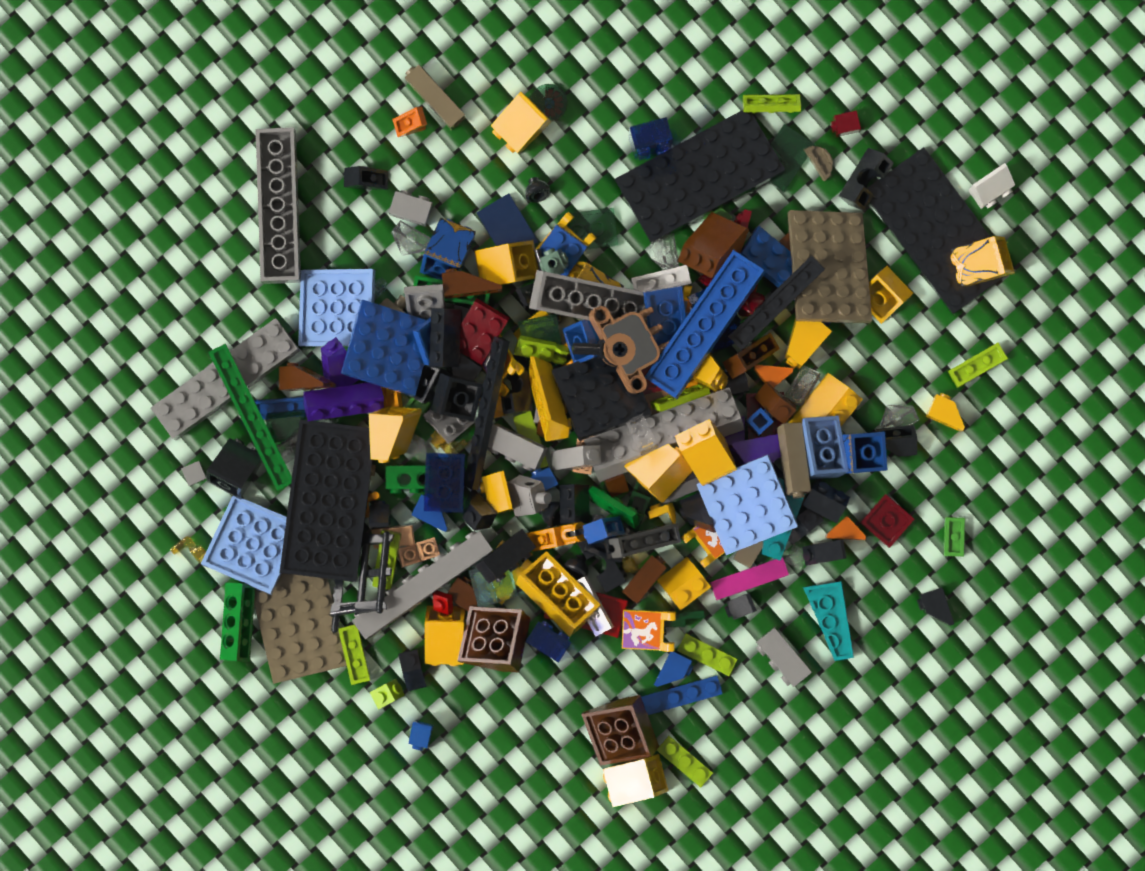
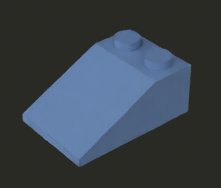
M839 416L803 418L802 427L809 480L837 478L849 472Z

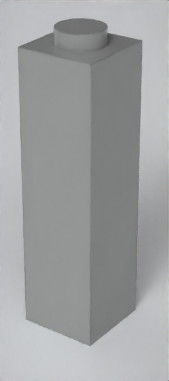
M600 445L578 446L551 451L552 471L573 470L601 465Z

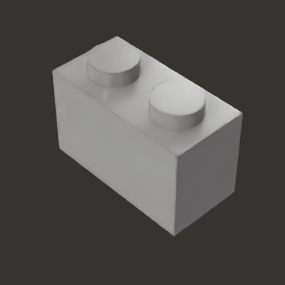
M405 190L395 191L389 215L426 227L433 207L432 202H429L430 199L420 195L418 198L411 196L412 193Z

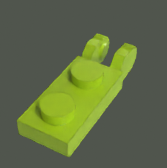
M522 335L519 336L514 349L515 355L528 358L535 356L544 361H552L555 364L561 365L567 361L563 354L568 355L570 353L569 348L565 345Z

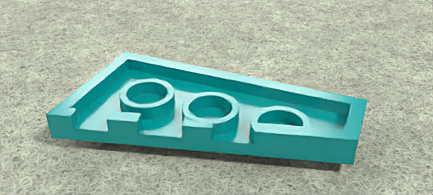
M842 581L804 587L803 589L834 660L854 658Z

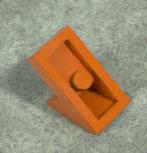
M422 106L415 107L392 119L397 137L423 131L426 129L425 125H427Z

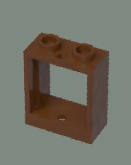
M658 555L655 557L650 556L622 593L638 604L667 568L664 566L666 562Z

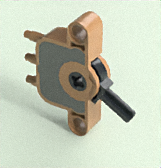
M599 306L589 313V320L600 339L598 344L573 343L572 353L597 355V359H603L606 364L617 367L616 371L627 391L631 394L643 392L647 387L646 379L641 370L658 360L660 353H662L669 341L658 346L653 335L663 329L662 325L658 324L651 328H648L643 318L654 312L652 307L638 313H626L614 320L606 307ZM597 311L602 312V321H599L596 318L595 315ZM618 347V349H621V353L615 351L614 348ZM634 379L640 383L638 390L634 389L632 385Z

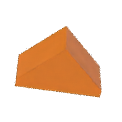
M755 365L753 368L764 383L767 382L773 388L793 372V368Z
M845 516L825 535V539L866 540V535L848 516Z

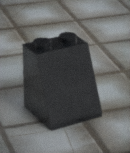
M229 438L209 466L207 482L241 500L263 461L256 448L250 449L244 446L245 444L241 440Z

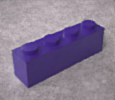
M372 383L303 392L304 409L308 421L370 413L384 408V396L381 386Z

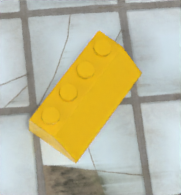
M531 356L528 379L545 441L568 438L572 424L570 418L566 417L567 410L564 403H562L561 395L552 375V364Z
M827 373L788 423H802L803 418L839 416L840 426H842L863 399L851 388Z
M547 551L519 575L516 582L569 637L579 630L601 606Z

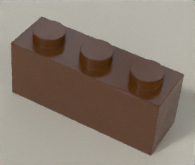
M768 333L722 363L733 379L748 371L780 348L772 334Z

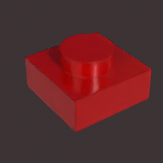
M438 590L432 593L434 611L446 615L453 613L452 595Z

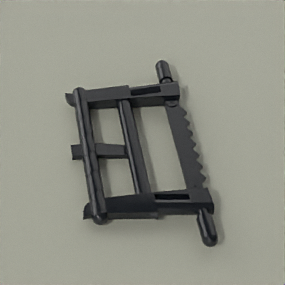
M385 531L383 534L363 533L357 602L342 603L344 581L334 580L336 585L333 588L335 591L333 594L334 603H332L330 610L332 617L331 631L333 633H337L339 630V616L352 613L358 615L374 611L381 614L383 609L387 610V604L384 602L387 576L392 574V568H388L390 542L394 538V534H390L389 531ZM382 544L380 568L368 570L370 545ZM379 576L377 601H365L367 578Z

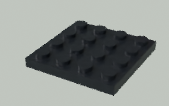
M594 358L582 363L578 361L552 370L553 378L579 441L651 417L652 415L643 392L636 394L628 392L616 371L617 367L606 364L603 359ZM634 379L632 385L634 389L638 390L640 384L638 380Z

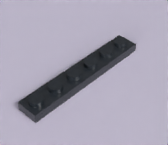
M811 255L753 314L746 318L729 335V338L743 350L825 268Z

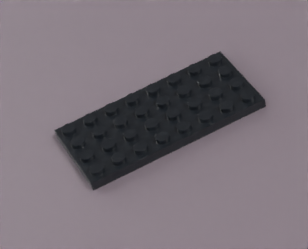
M741 110L615 178V182L648 240L653 244L785 173V168L752 112H743Z
M924 147L888 172L884 179L880 178L867 188L874 195L869 202L952 315L1004 278L1000 277L967 287L961 286L956 278L957 268L951 261V249L990 238V235Z
M299 420L279 573L357 582L373 462L370 453L369 428Z

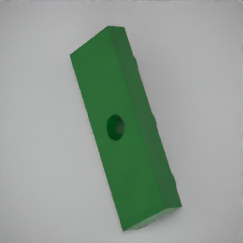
M592 486L589 489L592 503L615 517L620 516L621 521L634 529L639 525L638 513L633 507L625 506L620 499L609 496L602 488L598 489Z

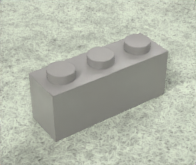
M498 423L492 425L488 451L497 455L501 453L510 462L515 463L518 461L522 463L523 468L529 471L540 468L548 447Z
M775 627L756 641L758 652L762 656L767 655L771 660L768 662L775 672L779 670L783 676L780 678L787 686L791 684L792 687H795L811 673L810 669Z

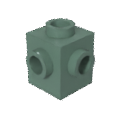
M552 248L543 252L545 256L541 257V262H539L542 271L559 275L564 273V269L569 266L568 257L565 252H562V249L555 251ZM550 260L555 261L556 264L554 267L552 266Z

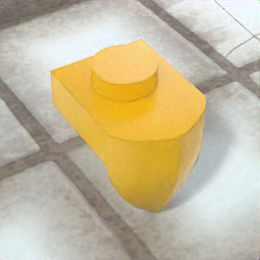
M660 503L650 507L651 511L647 512L649 519L668 513L671 523H676V512L673 503L661 506Z

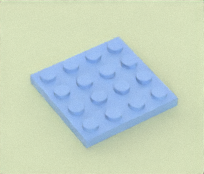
M301 270L298 346L323 347L327 342L337 337L343 347H348L361 300L374 303L375 270Z
M769 455L738 466L736 471L704 486L700 482L696 484L709 516L712 518L714 528L726 555L798 527Z
M232 496L201 565L272 595L281 576L279 571L287 517L241 498L240 500Z

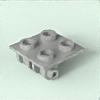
M431 409L423 415L426 421L433 426L434 430L448 444H451L475 422V420L469 421L440 415Z

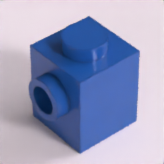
M760 408L745 423L759 436L774 421L772 420L773 416L766 409Z
M550 467L543 471L539 468L531 473L532 477L530 478L542 481L545 492L559 485Z

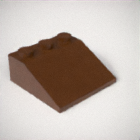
M711 212L684 243L678 262L710 278H714L733 250L740 254L749 229Z
M469 606L457 661L502 672L519 673L531 618L522 609Z
M641 695L622 698L581 714L600 766L650 758L659 748Z

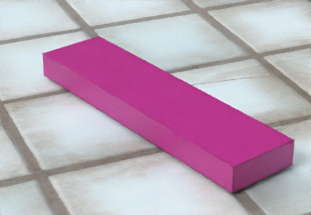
M782 557L780 561L775 559L712 581L710 584L716 600L788 576L789 573Z

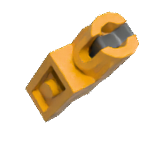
M582 522L526 533L536 546L532 551L586 540L583 534V525L585 524Z

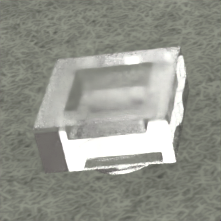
M793 544L784 561L801 570L805 564L803 549Z

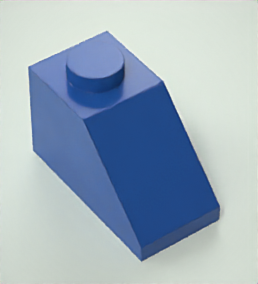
M428 493L426 496L421 494L411 515L447 532L448 528L440 504L436 502L437 498Z
M620 516L602 518L583 525V534L588 544L599 543L605 539L625 535Z
M670 652L653 685L658 687L683 679L685 675L689 676L693 669V666L690 665L692 661L676 652Z
M413 721L408 744H411L413 749L420 751L428 748L434 725Z

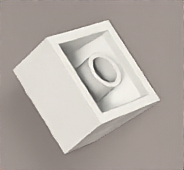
M1004 163L973 184L968 191L981 209L985 206L988 209L997 203L995 199L1000 196L1004 198L1012 193L1011 188L1015 186V183L1007 165Z

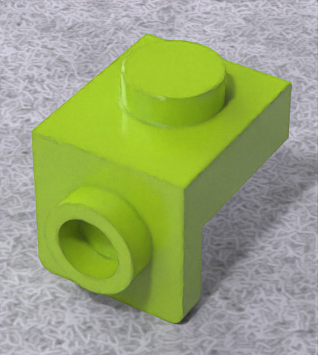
M396 679L369 692L378 710L404 696L402 687Z

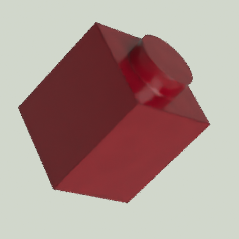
M857 110L834 115L833 121H831V129L833 133L836 132L837 137L858 133L861 130Z

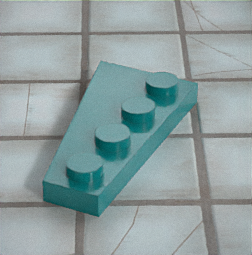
M778 478L785 493L784 479ZM786 496L796 519L804 497L793 498V496ZM792 529L763 540L761 554L780 561Z

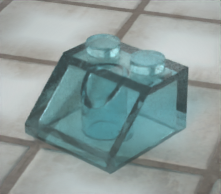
M476 567L468 570L478 607L499 603L518 596L513 574L509 570L505 572L506 577L497 583L495 580L490 584Z

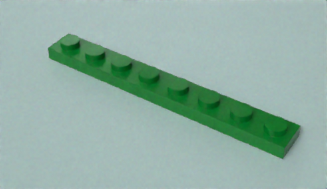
M226 343L209 351L208 353L276 490L278 491L290 485L292 476Z

